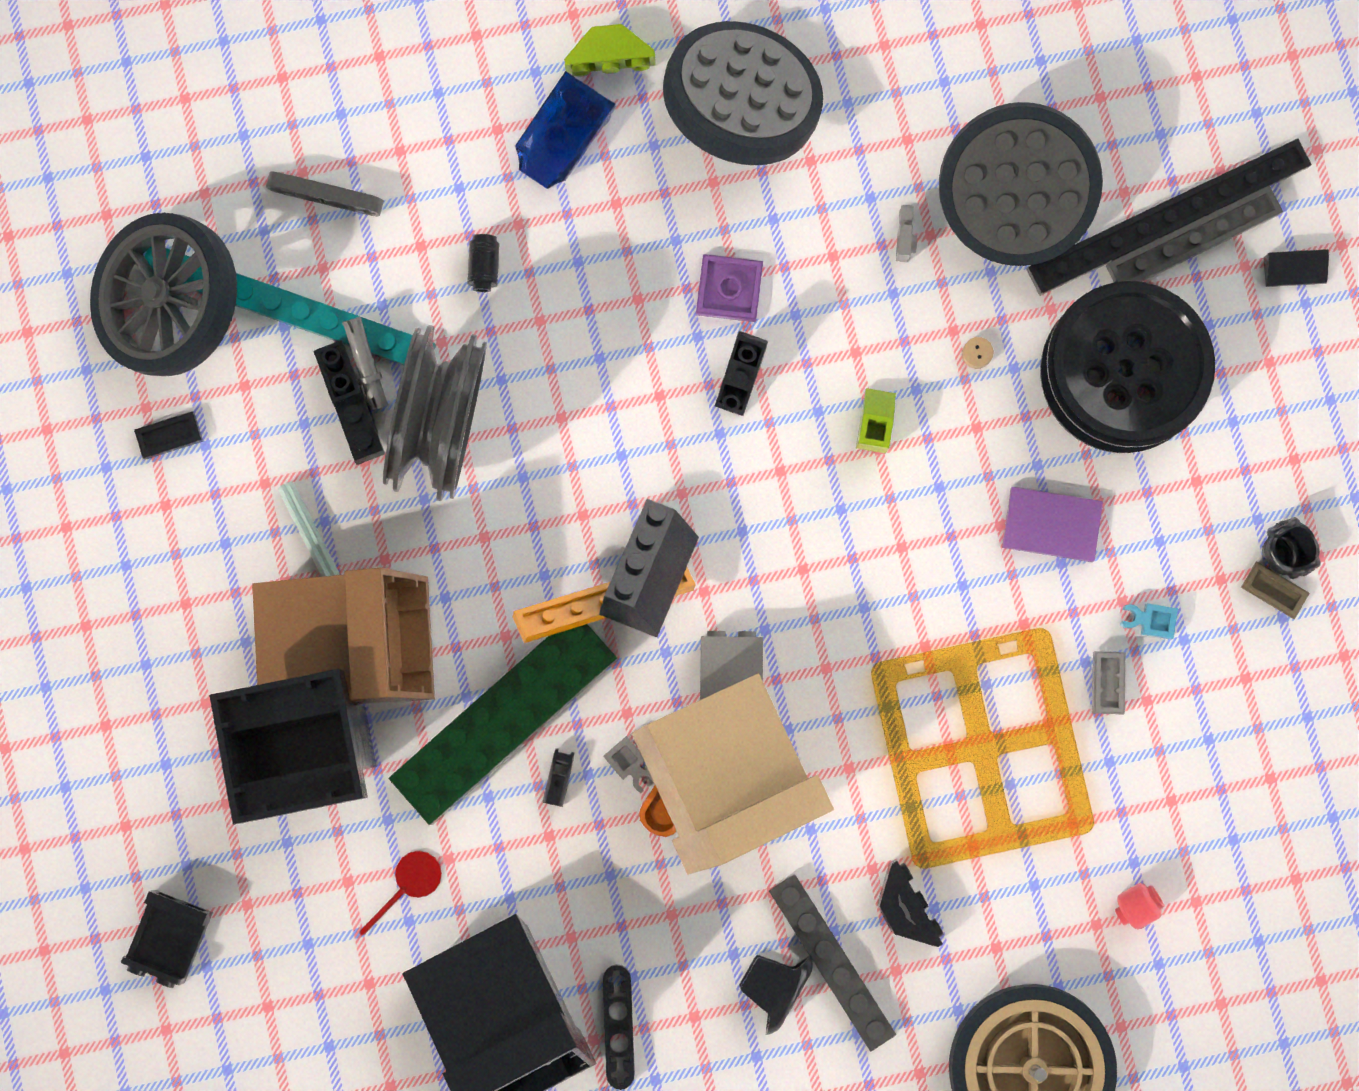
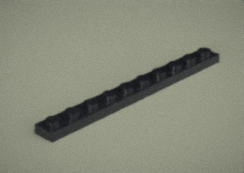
M1295 139L1087 238L1051 260L1031 265L1026 270L1039 296L1044 295L1254 192L1302 172L1312 164L1300 140Z

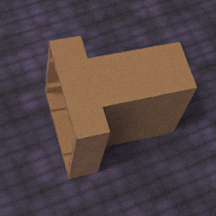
M380 567L344 571V575L252 583L257 685L341 669L345 672L351 703L367 704L435 700L428 576Z

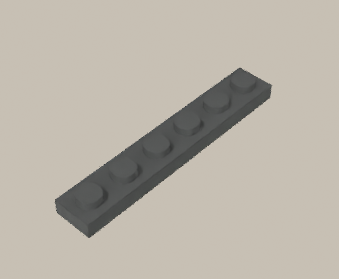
M1269 185L1109 262L1106 268L1113 282H1143L1281 215L1283 210Z
M793 874L768 890L805 950L811 955L817 969L869 1051L875 1050L895 1037L897 1034L796 875Z

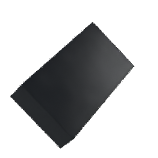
M193 411L134 429L144 460L203 442L196 415Z

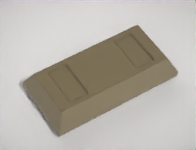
M1257 561L1241 586L1242 589L1292 619L1296 618L1310 594Z

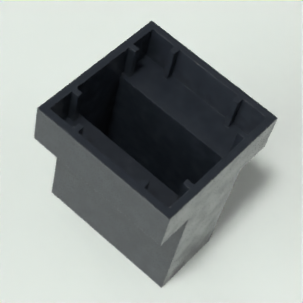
M334 669L209 695L233 825L368 798L363 770L377 767L366 707L350 702L344 670Z
M517 914L402 973L446 1069V1072L442 1074L450 1091H547L597 1064L581 1030L575 1025L528 925Z

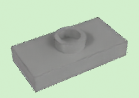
M1093 652L1092 714H1125L1126 652Z

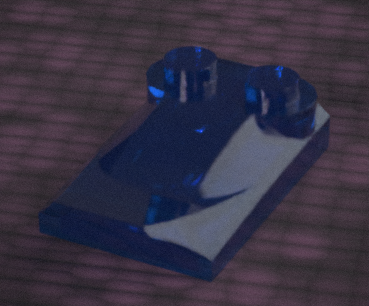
M565 71L515 145L519 160V171L546 189L566 181L602 127L610 121L616 104Z

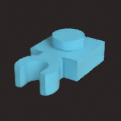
M1147 603L1145 604L1144 612H1142L1137 606L1132 604L1123 606L1122 610L1132 612L1134 619L1132 622L1122 621L1120 623L1121 627L1130 629L1140 625L1142 626L1141 635L1174 639L1178 608Z

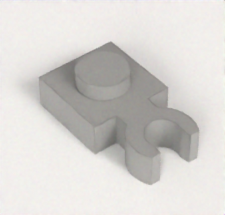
M901 205L899 210L896 261L908 262L911 253H916L917 235H912L914 206Z
M627 736L603 755L622 780L628 775L633 777V786L638 792L642 793L644 791L639 785L640 777L648 776L654 782L649 770H643L640 767L644 763V759L640 751Z

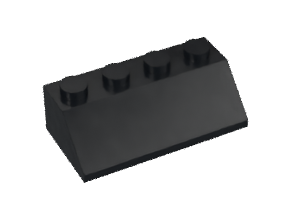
M646 499L605 593L599 615L651 636L658 637L699 539V536L675 509Z

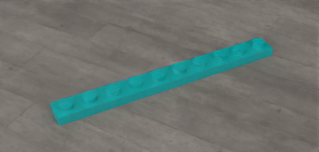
M151 247L146 251L144 257L154 271ZM166 248L167 259L170 253V249ZM184 255L181 266L190 258V256ZM200 266L183 284L203 279L202 267ZM236 273V307L336 342L342 340L344 345L350 346L342 322L360 316ZM203 289L196 290L194 292L203 294ZM361 317L372 355L404 365L413 335Z

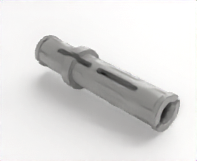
M357 317L342 322L360 376L357 380L359 385H363L369 410L388 406L389 404L380 381L383 377L381 372H377L362 324V318Z

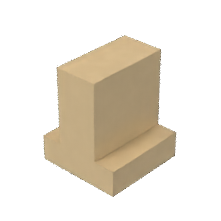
M759 673L632 732V736L679 837L672 840V843L687 875L723 865L834 811V807L819 775L807 777Z

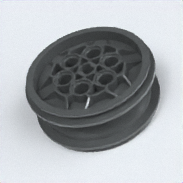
M428 325L424 335L421 334L420 327L415 328L409 345L389 432L383 469V484L387 485L391 479L393 480V491L399 492L404 476L416 459H418L423 466H428L432 488L437 489L436 500L442 501L445 491L450 492V499H454L479 393L487 342H483L482 347H476L477 335L472 334L469 344H463L450 362L444 361L441 364H437L433 347L434 326Z

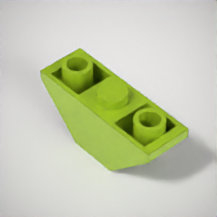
M623 24L591 27L564 59L566 74L572 73L576 77L587 76L593 71L613 74L625 68H632L634 71L648 70L650 66H656L655 50Z

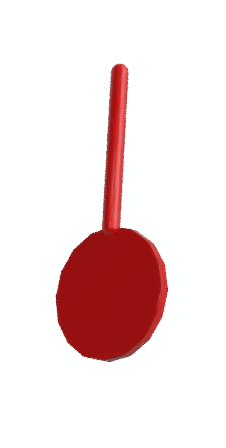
M415 851L401 858L395 872L396 882L400 889L360 930V935H365L404 893L411 897L420 898L428 896L436 890L440 884L442 872L440 864L434 856L428 852Z

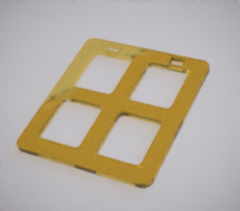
M1044 628L1025 630L881 661L872 667V684L911 859L917 867L927 869L1079 836L1087 834L1093 829L1094 817L1054 644L1048 630ZM1016 641V652L1000 654L997 644ZM1030 654L1034 659L1047 719L1042 724L993 733L990 730L977 667L979 664ZM923 661L925 671L907 675L904 664ZM949 671L954 677L966 730V738L963 741L914 751L909 747L896 685L899 681ZM1048 744L1052 745L1056 754L1068 810L1063 815L1015 825L1010 819L997 759L1002 754ZM971 762L975 769L987 829L980 833L933 842L928 832L917 783V775L923 771Z

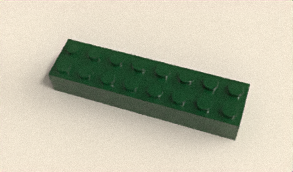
M588 624L548 636L388 779L429 826L434 825L615 664L618 658Z

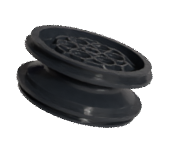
M1121 281L1106 284L1089 291L1077 299L1050 331L1043 347L1040 362V379L1043 394L1049 409L1059 424L1069 434L1084 444L1112 453H1136L1149 450L1165 443L1180 433L1196 419L1204 408L1211 393L1215 376L1213 344L1206 326L1195 310L1171 291L1154 284L1139 281ZM1127 336L1136 337L1139 340L1140 348H1131L1127 344ZM1098 341L1106 342L1109 345V354H1102L1098 351ZM1148 359H1155L1159 363V372H1153L1148 368ZM1120 365H1125L1129 369L1126 373L1127 377L1122 376L1118 372L1121 369ZM1089 369L1096 370L1099 373V383H1093L1088 379L1087 371ZM1138 387H1145L1149 390L1150 400L1145 401L1138 396ZM1110 392L1118 394L1121 400L1120 406L1111 405L1108 402L1107 394Z

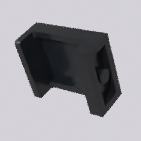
M158 890L148 891L144 901L147 906L126 956L122 957L120 963L127 965V971L132 974L144 977L147 973L157 977L156 982L158 984L174 988L175 985L185 983L213 912Z

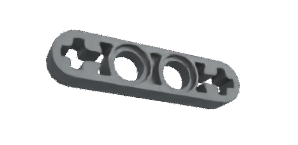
M274 171L269 172L266 183L267 189L279 194L369 216H380L384 202L383 199L374 195Z

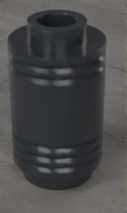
M475 234L473 235V240L469 241L467 284L473 286V291L486 293L491 292V288L498 286L500 243L497 242V237L494 235Z

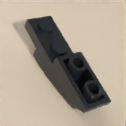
M340 340L314 350L313 352L330 399L336 409L356 465L385 455L376 424L369 410L361 385L358 383L357 375L343 341Z

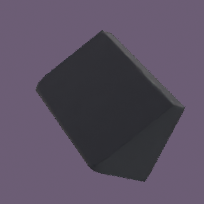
M1329 249L1270 252L1263 257L1266 287L1327 283Z

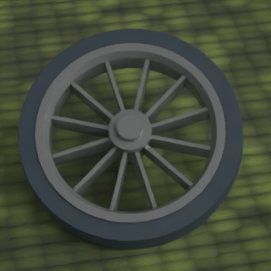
M165 212L153 213L140 217L126 225L105 248L92 279L90 292L91 319L97 338L104 350L120 365L135 372L151 376L179 375L203 363L223 340L235 311L237 278L230 252L225 243L212 229L184 215ZM174 239L167 259L165 240ZM189 245L194 250V253L181 266L187 246ZM151 247L154 271L143 256ZM135 264H137L146 278L143 285L128 279ZM200 266L202 267L203 279L183 284ZM129 283L141 288V296L124 300L126 284ZM203 289L201 306L198 307V300L184 294ZM143 305L125 322L124 310ZM180 307L199 311L191 327L180 312ZM172 319L183 335L175 344ZM145 323L137 344L132 336ZM159 329L161 350L151 351Z

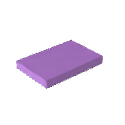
M1011 487L1002 548L1094 562L1103 501Z

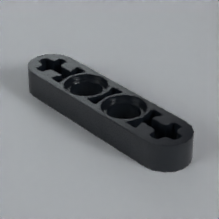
M615 964L608 967L603 975L606 1077L611 1087L622 1090L632 1084L635 1075L632 986L629 970L623 965ZM614 970H620V975L626 976V981L620 984V993L627 991V998L623 996L608 998V992H615L614 983L608 982V977L613 976ZM614 1002H622L627 1007V1014L623 1019L617 1020L611 1017L609 1007ZM615 1034H623L627 1037L629 1044L624 1051H615L611 1047L610 1040ZM629 1055L630 1061L623 1060V1069L625 1072H629L630 1076L625 1077L623 1083H618V1079L611 1075V1073L617 1071V1060L611 1062L610 1056L621 1058Z

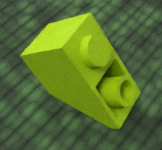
M865 389L856 449L886 454L890 446L894 422L896 393Z

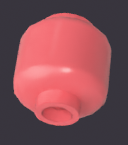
M1138 883L1118 895L1117 902L1119 907L1115 909V912L1124 926L1130 924L1133 928L1139 930L1161 918V908L1165 906L1152 885L1147 887L1143 883Z

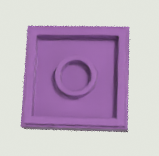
M703 254L696 316L756 323L763 261Z

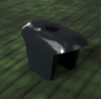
M756 955L739 986L747 997L768 1013L765 1035L778 1031L793 1008L797 997L800 995L813 970L811 955L805 957L795 966H788L761 955Z

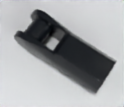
M555 748L542 803L563 807L575 752L571 751V754L559 752V748ZM556 764L567 766L565 775L554 773Z

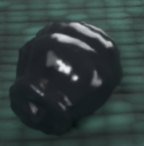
M1292 517L1284 521L1282 520L1268 528V538L1262 546V554L1273 572L1279 575H1288L1290 579H1296L1299 576H1307L1321 566L1319 544L1313 532L1308 526L1302 524L1298 518Z

